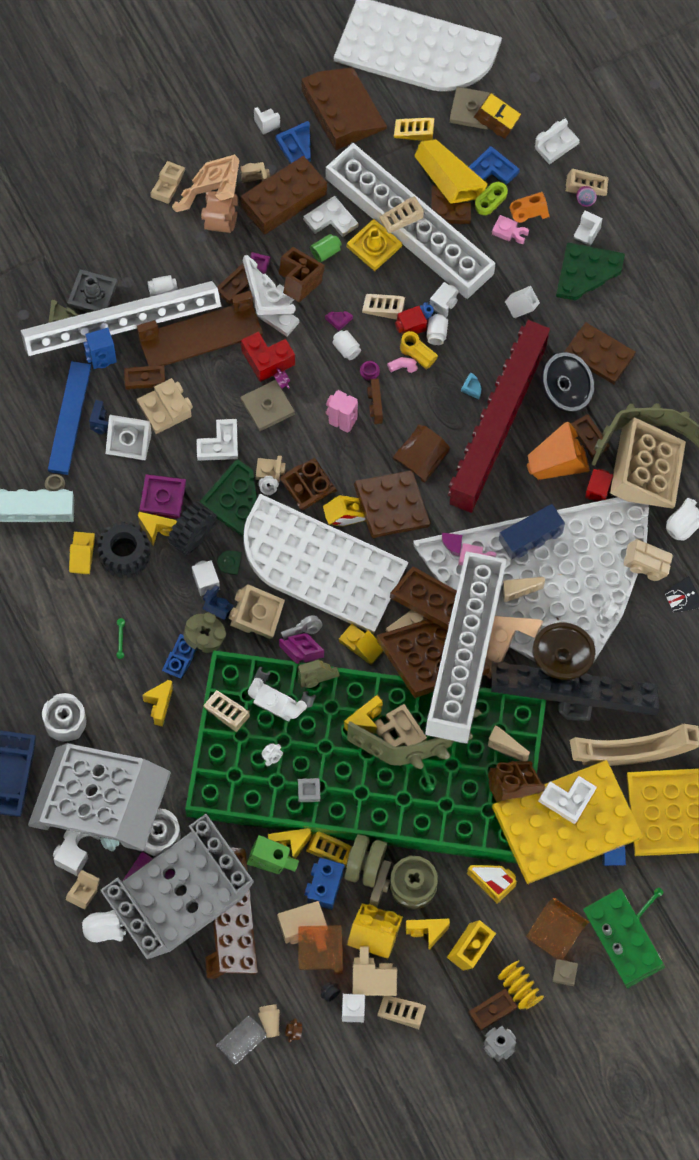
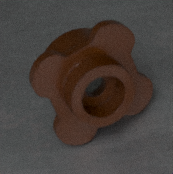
M294 1018L293 1021L287 1023L285 1035L288 1036V1042L290 1043L292 1040H300L302 1023L297 1022V1019Z

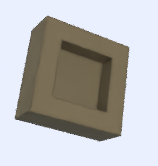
M556 959L552 982L574 986L578 963Z

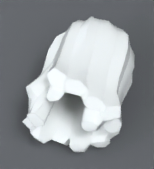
M685 499L682 506L667 520L666 530L676 540L684 541L688 539L699 528V509L695 506L697 502L694 499Z
M114 910L90 914L82 922L83 934L86 939L92 942L111 939L121 942L126 935V929L120 928L124 925Z

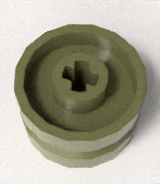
M358 834L348 857L345 880L357 882L362 871H364L363 885L374 888L382 861L384 860L387 842L376 840L373 842L370 851H368L369 837Z
M409 856L401 859L395 864L391 872L390 892L393 899L406 909L417 910L426 907L433 901L437 891L438 875L435 867L429 860L420 856Z

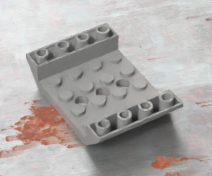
M69 743L57 747L54 752L28 826L43 830H49L50 826L116 840L126 848L144 851L171 772L142 758ZM98 769H105L101 776H95ZM97 787V793L93 796H88L89 790ZM85 807H90V812L82 816V810Z
M207 814L189 825L192 832L123 882L116 878L100 890L146 959L172 951L242 900L254 883ZM169 869L175 870V876L172 879L165 878V873ZM180 886L187 887V891L183 896L176 894ZM194 902L198 903V910L194 913H189V905Z

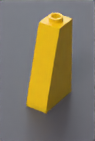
M438 140L421 141L414 155L450 204L476 200L485 191L488 184Z

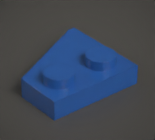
M309 121L275 136V140L290 164L303 155L310 162Z

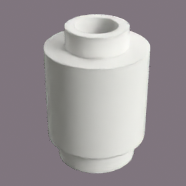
M171 275L153 278L152 281H148L150 297L178 290L176 279H172Z
M435 314L428 320L426 337L430 344L442 345L444 340H446L448 319L443 315Z
M341 330L334 335L332 343L344 358L352 360L360 354V345L347 330Z

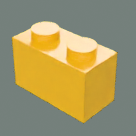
M480 920L470 923L447 958L463 971L474 968L496 933Z

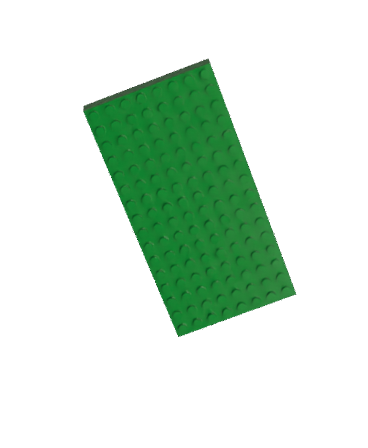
M213 650L204 704L217 690L249 711L250 717L235 732L203 707L185 808L186 817L199 819L207 814L212 821L283 831L308 828L311 829V835L321 832L333 838L353 841L360 834L369 837L370 843L380 840L387 842L388 846L518 864L493 811L492 805L500 801L495 800L490 790L488 774L490 768H496L498 763H509L519 760L488 747V741L495 725L530 752L528 761H532V767L537 774L546 700L494 693L489 688L479 687L475 709L480 710L481 715L472 720L470 733L473 735V738L468 740V743L454 741L447 748L450 754L448 759H442L437 755L422 759L431 783L435 785V789L429 791L426 787L427 782L422 769L414 767L411 763L404 765L388 764L347 740L348 731L344 728V721L377 695L382 700V711L377 717L373 719L370 717L373 722L381 719L384 725L389 723L386 714L405 704L425 734L434 692L414 698L400 676L337 668L340 675L338 677L319 682L318 685L311 688H301L298 681V666L306 663L299 662V664H296L294 661ZM259 667H262V672L268 673L270 671V675L265 683L267 686L285 694L296 702L301 701L304 691H308L307 696L315 695V700L312 707H307L298 717L291 718L288 722L254 704L255 699L248 695V690ZM217 698L211 706L215 708L221 700ZM224 703L218 711L221 712L227 704ZM230 708L225 715L228 716L233 709ZM236 713L231 719L235 720L239 714ZM394 729L389 732L394 740L400 738ZM371 733V734L377 736L378 738H380L377 733ZM425 735L427 737V741L437 738L434 736ZM269 744H279L283 755L278 762L267 766L265 764L266 760L262 757V751ZM319 778L320 801L299 802L298 779Z

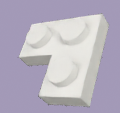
M335 196L303 216L304 221L315 234L329 224H332L342 237L358 227V222Z
M279 284L276 287L282 292L284 291V287ZM285 294L283 296L289 305L294 300ZM292 314L257 315L261 320L287 337L299 324V319Z
M237 419L216 420L217 438L197 439L198 461L238 459Z
M580 776L576 778L569 792L549 782L538 802L575 824L597 787Z

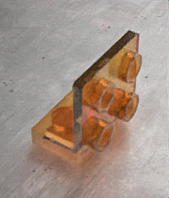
M553 898L547 903L526 937L556 959L563 960L580 933L586 929L589 921L556 898Z
M342 925L299 926V969H334V974H343Z

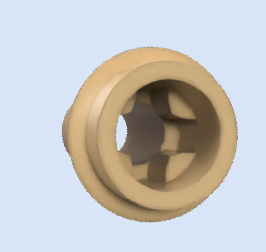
M276 1004L259 1007L260 1013L258 1015L267 1038L280 1036V1009H277Z

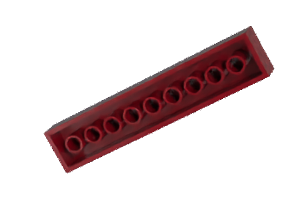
M530 320L527 321L525 326H521L518 333V341L513 343L510 350V359L505 360L502 369L504 370L502 376L499 375L496 380L495 392L490 393L487 401L489 403L488 407L483 409L480 416L481 422L479 426L476 425L474 428L472 442H468L465 448L464 460L461 459L456 469L458 471L456 477L453 476L450 481V490L448 492L450 505L470 513L473 512L545 353L550 328Z

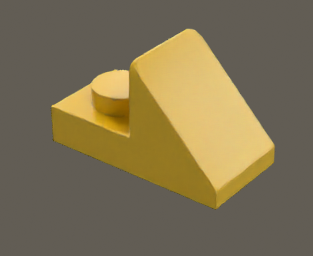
M143 512L138 513L139 524L143 531L146 532L152 545L155 543L157 532L170 536L169 533L173 530V525L177 523L173 519Z
M74 532L73 544L70 545V573L90 574L95 542L94 533Z
M352 623L339 638L341 644L371 666L383 652L377 639L369 630L364 633Z
M170 680L143 694L144 702L155 704L151 712V717H154V724L162 727L173 691V683Z
M376 695L344 721V728L348 731V723L350 721L370 733H377V726L370 717L373 719L381 713L382 700Z
M308 828L268 834V839L284 846L291 844L293 858L299 855L312 837L311 829Z
M450 919L406 920V934H411L412 937H422L424 934H428V950H430L449 929Z

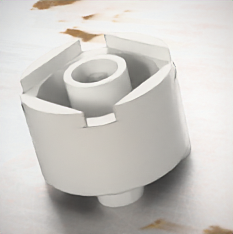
M67 693L53 696L54 698L47 701L42 710V718L48 735L58 741L65 742L78 739L86 727V715L82 703L74 695Z
M158 809L144 849L147 854L157 857L180 840L179 823L172 812L166 809Z

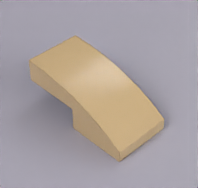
M167 161L159 174L158 182L151 191V198L169 204L182 179L185 167Z

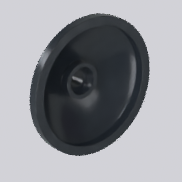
M562 352L550 357L543 366L541 374L542 388L547 399L556 408L566 412H574L584 408L590 402L594 392V380L588 365L580 357L572 353Z

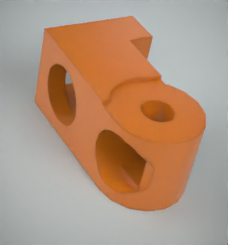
M543 192L517 199L510 205L513 219L519 223L541 215L542 219L550 217Z

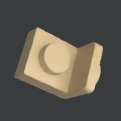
M278 456L277 460L258 458L256 480H260L265 476H272L273 479L280 482V477L285 474L286 463H282V456Z

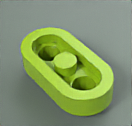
M501 182L492 183L477 197L475 201L476 211L481 215L491 214L507 198L508 189L506 185Z

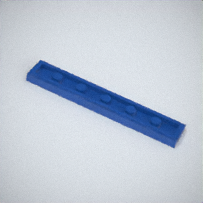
M71 361L48 472L69 474L90 377L91 364Z

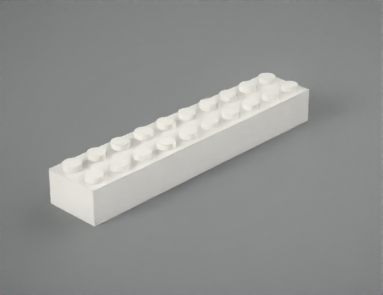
M354 143L326 166V179L383 227L384 225L379 219L381 215L415 196L424 210L423 218L391 234L447 283L455 286L466 299L494 275V261ZM396 215L397 219L400 221L401 218L399 217V215ZM392 218L388 219L391 225L395 224Z
M467 551L465 553L425 735L468 743L502 586L506 559Z

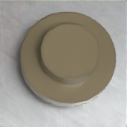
M52 474L45 480V488L48 491L64 489L65 480L60 475Z

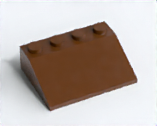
M354 68L319 71L301 79L302 93L335 151L387 129V125Z

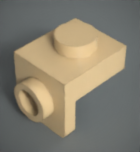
M263 162L256 164L248 163L245 166H240L242 183L261 179L263 182L270 177L269 169H265Z
M81 870L76 883L67 894L66 901L85 909L97 893L99 878Z

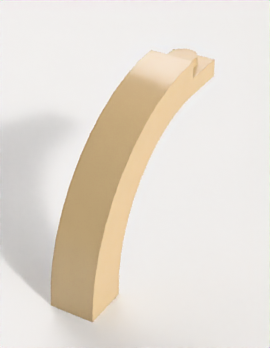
M681 724L657 734L624 740H591L575 737L570 740L573 760L582 761L583 765L588 766L605 760L608 761L610 766L660 760L698 748L699 728L696 725Z

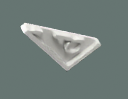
M244 255L243 263L257 315L294 314L295 306L293 304L289 305L283 298V292L276 288L274 282L266 273L262 274L257 269V263L248 255Z

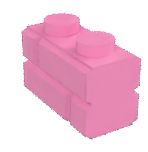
M338 390L334 396L330 395L327 400L326 406H328L326 415L329 416V424L335 427L339 426L341 430L348 433L357 420L358 401L356 398L350 395L347 396L346 393Z

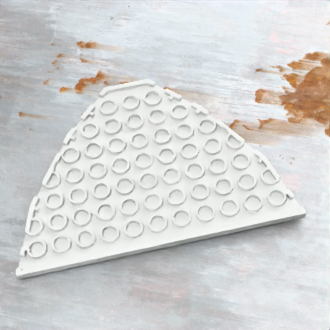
M617 497L557 510L565 522L563 534L556 539L551 538L547 540L543 546L537 549L534 547L528 550L525 556L521 558L516 557L512 560L499 542V533L527 517L450 533L462 535L461 550L463 543L483 547L482 553L492 551L496 553V558L506 559L503 581L545 577L544 589L508 602L503 600L501 586L495 616L540 619L544 621L540 631L550 624L559 622L577 625L584 629L592 638L596 650L595 661L623 617L638 573L631 572L630 568L623 564L629 543L636 539L647 543L649 505L628 502ZM442 535L415 540L413 543L415 549L434 577L457 590L462 571V565H459L460 556L451 554L443 545ZM614 598V603L618 605L616 612L611 619L605 616L601 619L600 615L602 612H600L602 604ZM516 631L509 647L535 662L532 651L535 638Z

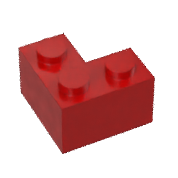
M258 331L241 340V351L260 382L278 373L277 368L282 372L295 366V353L286 339L268 347Z

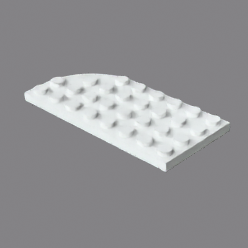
M356 0L336 50L334 62L434 91H453L457 87L465 88L476 83L488 73L496 58L502 37L373 0Z
M262 494L258 496L245 523L243 537L246 557L254 572L263 582L343 621L352 623L356 627L365 631L369 630L372 634L375 633L391 600L390 592L400 582L408 565L407 561Z

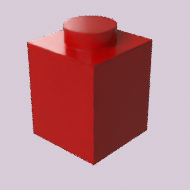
M416 306L397 313L395 326L398 333L402 332L404 334L411 331L419 334L427 330V320L420 306Z
M594 469L585 498L596 502L606 500L613 474L603 469Z

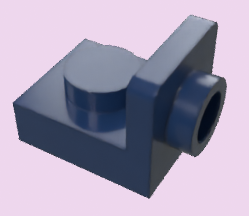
M95 400L89 420L90 429L98 434L108 433L109 422L105 421L107 410L104 409L103 401Z
M215 585L211 590L208 589L203 597V601H205L203 610L225 620L235 605L229 603L224 598L217 597L220 587Z

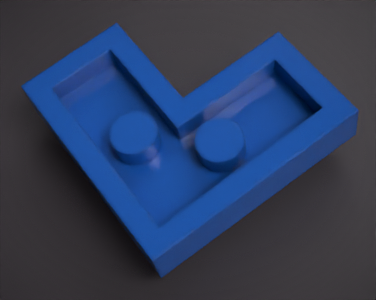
M491 146L469 166L484 181L493 174L505 185L516 177L520 170Z

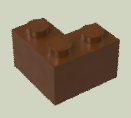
M292 247L281 256L278 274L286 278L283 293L300 302L322 283L325 265Z

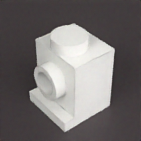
M444 282L430 298V305L434 308V311L446 318L448 316V309H452L457 303L456 295L459 293L458 289Z

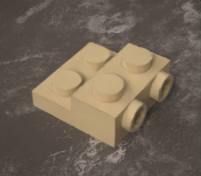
M172 378L155 386L154 391L137 399L138 405L147 420L150 421L155 434L191 417L192 404L188 397L183 398L181 394L183 389L180 383H175Z
M246 585L242 590L239 589L235 596V600L238 601L237 606L231 610L229 619L232 620L230 626L247 633L252 631L269 639L273 638L285 600L250 585Z

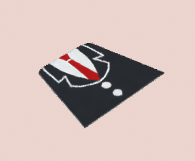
M689 576L665 591V596L674 612L699 609V595Z

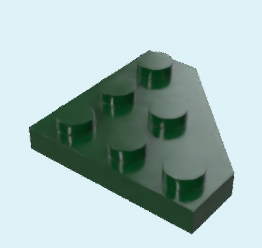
M567 242L556 297L576 301L586 292L593 291L605 284V281L619 276L622 271L625 253Z
M236 459L200 501L216 514L218 520L242 537L244 536L246 520L257 500L253 470Z

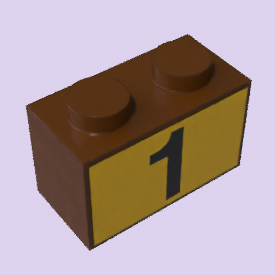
M490 92L474 118L482 125L493 130L496 135L506 139L522 114Z

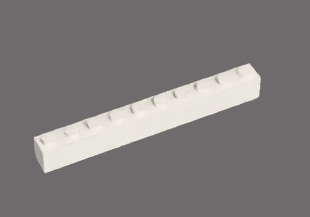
M210 281L21 330L25 350L28 356L86 342L85 334L104 328H109L110 334L113 335L136 329L137 325L153 320L159 323L221 307L218 288Z

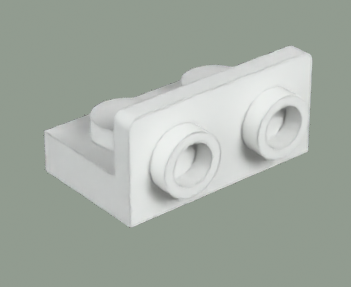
M566 119L555 122L548 131H543L536 137L535 149L549 164L579 144L577 136L567 127L568 121Z

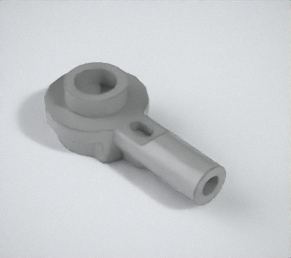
M315 615L308 616L301 620V623L297 624L296 627L282 631L283 639L303 632L315 634L321 629L322 621Z

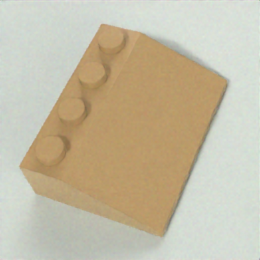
M634 417L621 430L610 494L628 502L673 509L676 503L686 441Z

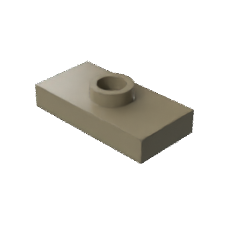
M386 860L382 861L370 898V904L377 908L382 893L388 891L390 880L387 878L391 869V862Z

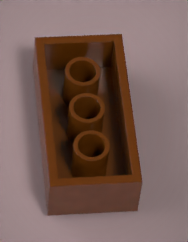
M303 155L241 195V208L265 235L327 195V182Z

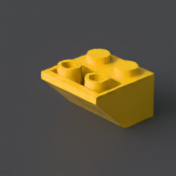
M362 903L353 922L347 945L360 949V946H369V953L388 959L403 916L397 915L392 911L378 909L374 905Z

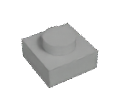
M319 778L298 779L299 802L320 801Z

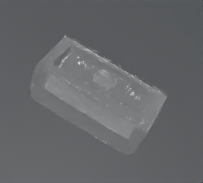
M248 1016L217 1044V1047L233 1064H236L266 1037V1034L262 1027Z

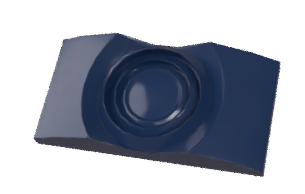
M0 730V814L21 817L27 794L29 774L33 764L36 735Z

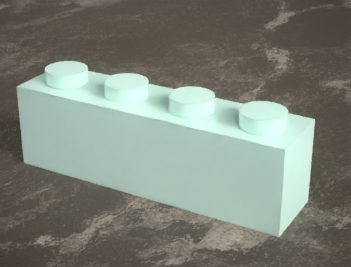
M0 489V522H74L73 491L66 489L58 491H48L46 489L38 491H28L25 489L7 491Z

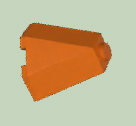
M569 422L560 426L527 455L529 463H527L528 471L538 480L590 471L586 452L583 446L580 445L579 440L575 439L578 437V434Z

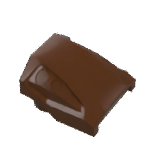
M418 424L410 438L393 456V460L399 461L412 470L425 483L449 453L450 447L442 437L431 429Z
M315 457L294 467L280 477L301 511L309 508L327 495L337 492Z
M532 761L498 763L496 768H490L488 774L489 787L496 801L522 798L545 790V785L541 783L532 767Z

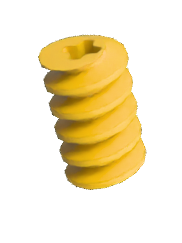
M516 961L507 966L499 974L498 978L499 980H505L503 983L505 988L510 987L508 990L510 995L515 994L513 1001H520L518 1008L529 1009L540 1002L544 996H536L539 988L531 989L535 982H526L530 975L529 973L522 975L521 973L525 967L517 968L516 966L520 961Z

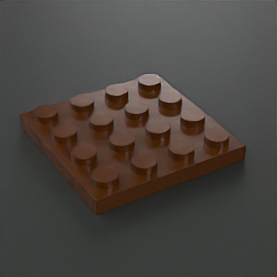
M429 619L377 635V642L414 698L434 692L448 632L447 629ZM486 661L482 676L490 672V667Z

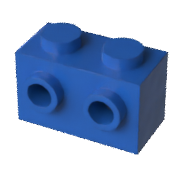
M109 328L85 334L86 342H83L85 356L88 363L92 362L93 369L106 368L110 364L117 363L114 343Z
M319 858L318 864H313L311 876H314L312 884H307L305 896H308V904L319 901L321 907L333 910L344 873V864L324 858Z

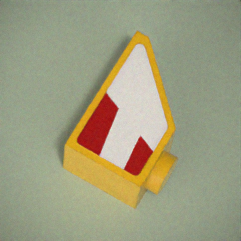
M339 495L323 506L325 518L329 525L343 527L366 521L358 498Z
M471 865L468 868L467 874L497 904L516 887V876L511 870H505L502 866Z

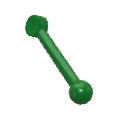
M123 618L117 620L119 640L116 657L118 659L124 658L122 648L125 620Z
M424 765L421 769L427 782L426 787L429 791L435 789V785L431 783Z
M656 888L654 890V895L636 914L639 920L640 916L647 910V908L653 903V901L663 894V890L661 888Z

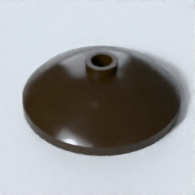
M565 622L553 623L544 627L535 637L532 650L536 664L544 673L563 680L575 679L584 675L592 667L596 654L595 645L590 635L581 627Z

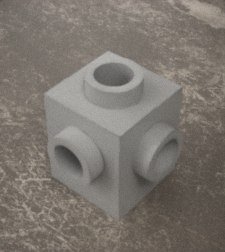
M503 1026L498 1029L494 1027L485 1035L484 1050L491 1058L494 1057L497 1062L502 1058H509L515 1052L516 1037L509 1029L505 1030ZM501 1038L504 1043L498 1044L497 1040Z

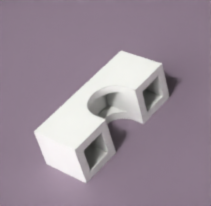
M85 807L81 815H87L90 812V807ZM66 830L63 844L61 846L58 845L53 853L55 865L78 877L79 872L88 860L87 852L77 846L78 842L86 836H91L98 840L101 837Z

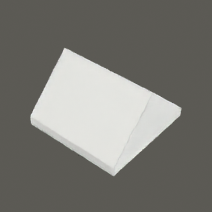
M110 415L106 454L146 460L152 434L150 421Z

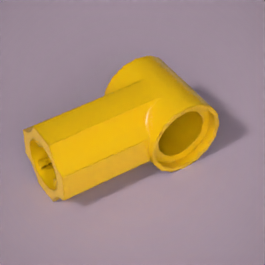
M409 331L403 334L400 344L401 352L406 356H411L425 369L430 368L438 358V355L421 342L416 333ZM406 342H412L414 345L408 346Z

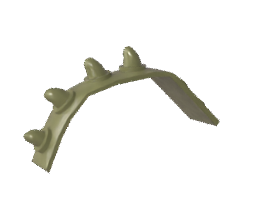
M655 403L651 408H635L634 404H629L626 410L620 411L615 416L610 426L607 425L602 434L603 439H599L595 445L594 450L596 454L592 465H596L614 431L622 429L634 417L652 426H667L686 436L698 447L699 425L689 418L690 413L687 411L679 413L674 409L661 408L659 403Z
M475 709L473 718L481 715L480 710ZM350 721L348 723L347 740L391 765L411 763L414 767L421 769L424 766L422 759L437 755L442 759L450 758L447 748L454 743L453 740L437 737L410 746L394 747ZM471 733L469 734L468 740L473 738V735Z

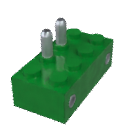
M621 888L583 909L626 988L665 968L661 957L654 948Z

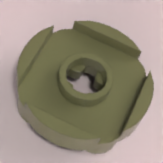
M207 612L190 617L185 624L183 636L191 648L195 650L198 648L203 650L202 652L210 653L221 647L226 632L220 620L215 615ZM202 630L207 631L208 636H206L205 634H201L200 632Z

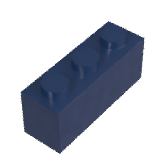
M553 504L501 531L499 533V542L511 560L516 557L521 558L528 553V550L534 547L537 549L543 546L547 540L551 538L556 539L561 536L564 531L565 522Z

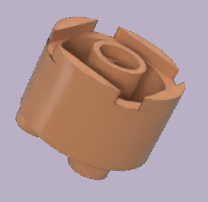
M207 191L206 208L202 209L201 218L205 220L204 228L210 231L231 233L235 228L238 212H235V206H238L237 195L234 194L232 198L219 201L215 196L216 191Z

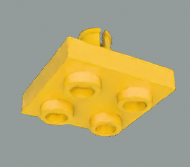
M375 219L368 223L347 243V248L374 271L402 247V242L393 234H388L387 230Z

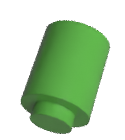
M329 234L311 245L310 250L314 258L321 263L340 251L341 242L336 235Z

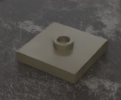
M457 87L449 123L487 129V126L479 123L474 116L490 93Z
M276 380L240 397L241 402L259 432L295 415L294 409Z

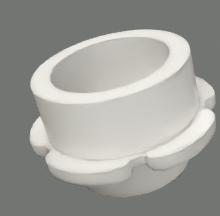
M265 476L259 480L258 485L263 494L272 495L277 491L279 483L272 476Z

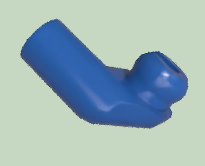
M425 302L423 305H420V308L426 320H429L434 308L428 305V302Z

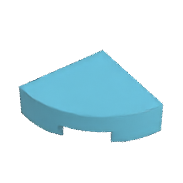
M470 372L461 388V392L480 399L481 385L478 378Z

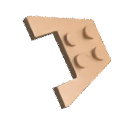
M231 155L206 162L192 180L194 182L192 187L183 191L181 194L183 198L179 203L175 202L172 208L176 212L187 210L197 194L207 193V191L218 189L215 196L219 201L232 198L235 192L239 166L237 156Z
M495 616L485 660L490 667V672L486 676L491 679L492 662H503L516 631L535 638L544 621L540 619Z

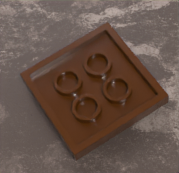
M412 470L355 481L354 487L371 538L430 526L431 523Z

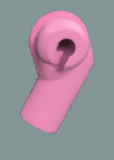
M401 357L387 363L390 372L402 367H407L409 373L415 372L418 369L417 362L411 358Z

